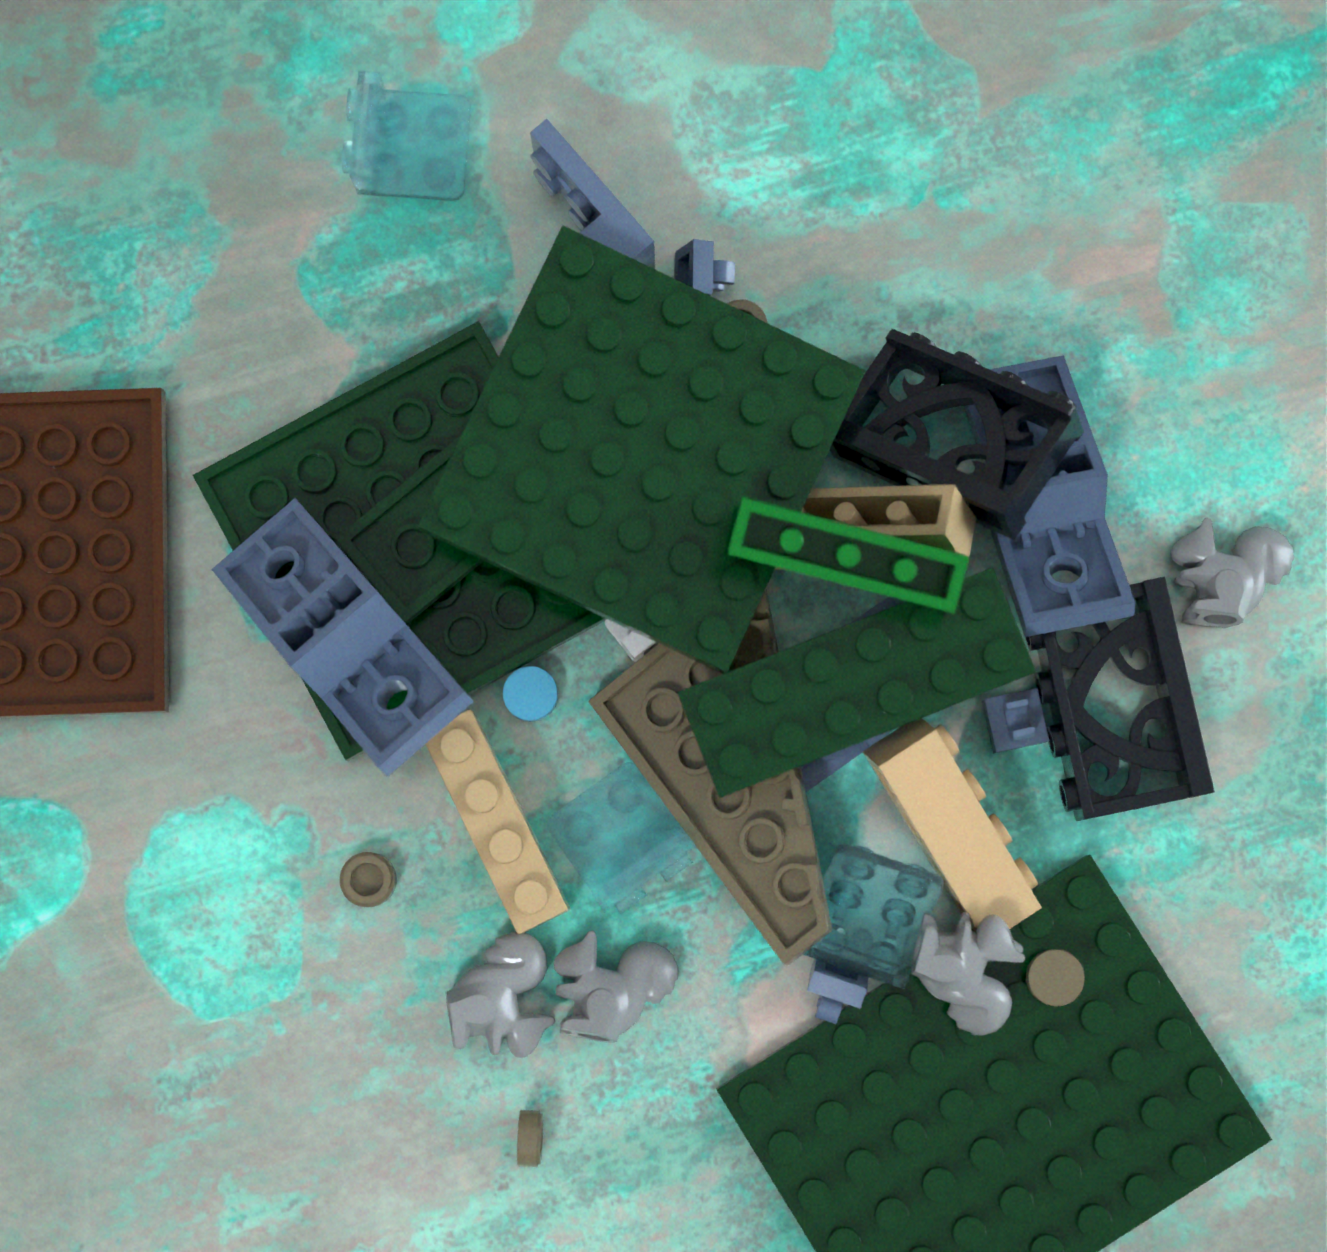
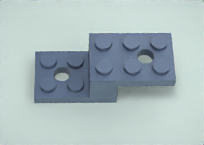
M545 119L530 132L533 153L530 157L537 167L533 173L539 183L551 196L554 197L560 192L572 207L568 210V214L581 230L580 234L655 269L654 240L554 126Z
M1064 355L990 369L999 374L1002 371L1012 372L1022 378L1028 386L1046 394L1048 391H1056L1065 395L1075 404L1084 431L1080 439L1074 441L1025 515L1026 524L1016 539L1012 540L990 530L1024 636L1029 637L1134 616L1135 600L1105 520L1108 474ZM974 405L964 406L976 444L987 446L985 428ZM999 409L1002 416L1006 411ZM1024 421L1019 425L1018 430L1023 433L1033 432L1034 438L1022 445L1008 444V450H1031L1040 445L1048 430L1032 422ZM1008 464L1004 491L1009 492L1025 466ZM1065 570L1071 571L1079 576V578L1071 583H1062L1053 579L1051 575Z
M296 498L211 569L289 666L322 698L375 765L387 777L474 702ZM294 561L292 570L286 576L278 579L275 578L277 571L284 564ZM407 690L405 701L399 707L387 710L390 698L399 691Z

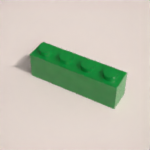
M743 496L741 497L727 554L954 614L970 558L958 552Z

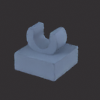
M693 239L675 251L674 279L711 296L713 291H723L725 284H735V262L713 260L714 241Z
M1038 688L982 700L993 754L1049 742Z
M817 951L810 970L807 991L820 995L816 1005L818 1008L815 1017L836 1024L843 1003L860 1009L868 989L869 969Z

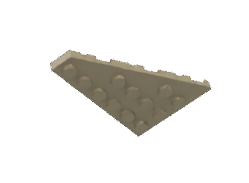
M765 589L728 672L779 652L767 589ZM657 644L588 702L782 963L790 965L833 931L802 769L798 767L719 799L677 692L722 675V673L661 644Z

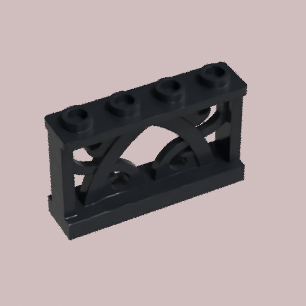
M891 329L885 337L887 342L860 382L831 445L830 452L832 456L895 486L956 485L976 517L977 524L1015 540L1026 524L1025 515L1074 441H1078L1084 432L1075 404L1059 392L1048 391L1046 394L1028 386L1022 378L1012 372L1002 371L999 374L982 367L975 358L964 352L958 351L952 354L937 348L930 339L919 333L907 335ZM909 369L925 376L924 380L916 385L909 384L904 376L902 386L907 396L906 399L899 402L890 394L889 387L900 371ZM881 400L887 410L875 417L865 427H862ZM974 405L985 428L987 446L980 444L964 445L948 451L938 460L929 457L930 437L920 418L948 408ZM999 409L1006 412L1001 416ZM1029 421L1048 430L1039 446L1027 451L1008 450V444L1022 445L1034 438L1033 432L1023 433L1018 430L1022 422ZM906 425L911 427L917 435L916 441L908 447L897 443L899 438L909 437L907 431L903 428ZM969 459L986 460V464L972 460L975 470L969 475L957 470L962 461ZM1008 464L1025 466L1009 492L1004 491Z
M1165 577L1129 585L1134 600L1137 602L1139 614L1127 619L1111 631L1106 622L1091 624L1101 639L1095 646H1093L1090 638L1080 632H1071L1078 641L1077 649L1071 653L1061 649L1056 639V631L1025 637L1028 649L1030 651L1037 650L1042 671L1035 672L1036 688H1038L1041 704L1049 703L1054 723V725L1047 726L1049 747L1054 758L1061 757L1066 778L1059 780L1062 804L1066 812H1074L1076 821L1215 793ZM1125 644L1130 658H1132L1135 649H1144L1149 656L1147 666L1142 670L1132 668L1122 656L1119 648ZM1109 658L1116 670L1126 679L1140 685L1156 686L1159 699L1144 706L1135 716L1129 732V741L1102 726L1083 707L1094 679ZM1062 667L1077 669L1067 689ZM1149 719H1157L1164 724L1165 736L1157 740L1148 733V748L1141 746L1145 723ZM1076 731L1094 746L1087 748L1081 753ZM1119 759L1129 763L1127 781L1116 795L1103 796L1091 788L1088 781V770L1091 764L1100 762L1105 765L1107 769L1105 781H1107L1117 773ZM1141 767L1176 772L1179 786L1135 795L1140 783Z

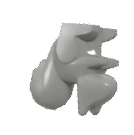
M1205 518L1195 531L1178 540L1171 550V557L1175 563L1187 568L1180 572L1179 577L1175 578L1174 584L1195 589L1197 592L1196 600L1182 614V621L1184 623L1228 628L1243 623L1244 617L1260 603L1266 583L1277 585L1283 576L1289 575L1294 554L1287 538L1272 528L1254 526L1243 531L1237 538L1233 555L1224 554L1216 551L1212 521L1210 518Z
M963 912L956 931L949 933L938 930L935 917L930 913H924L913 951L911 974L917 976L934 997L950 1003L947 1010L948 1016L956 1021V1026L959 1029L971 1032L973 1035H987L997 1031L1004 1025L1010 1016L1013 1003L1008 989L1000 981L984 975L987 961L1019 963L1025 960V956L1022 954V945L1013 940L1009 927L997 915H988L983 918L976 932H973L971 930L969 913Z
M511 931L510 934L497 937L495 944L486 949V964L467 971L457 981L453 989L446 991L448 1016L455 1050L463 1049L469 1037L486 1036L491 1054L498 1055L502 1038H506L511 1053L515 1057L524 1058L530 1055L537 1047L544 1030L555 1023V1018L549 1015L520 1014L517 994L538 986L545 977L548 965L543 946L535 937L525 932L518 935L516 931Z
M589 931L581 942L561 951L555 957L553 963L554 969L559 975L573 980L572 983L561 984L556 987L557 996L574 1001L573 1016L566 1017L561 1021L560 1033L604 1043L617 1042L619 1035L626 1032L638 1021L646 1001L659 1004L665 995L672 993L675 981L678 979V965L673 954L667 948L657 943L640 941L630 945L623 952L616 971L597 967V937L594 931Z

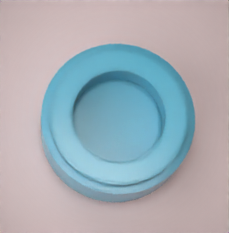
M526 666L515 670L507 678L503 687V700L507 709L516 718L526 722H535L546 718L552 713L558 701V689L554 679L548 672L539 667Z

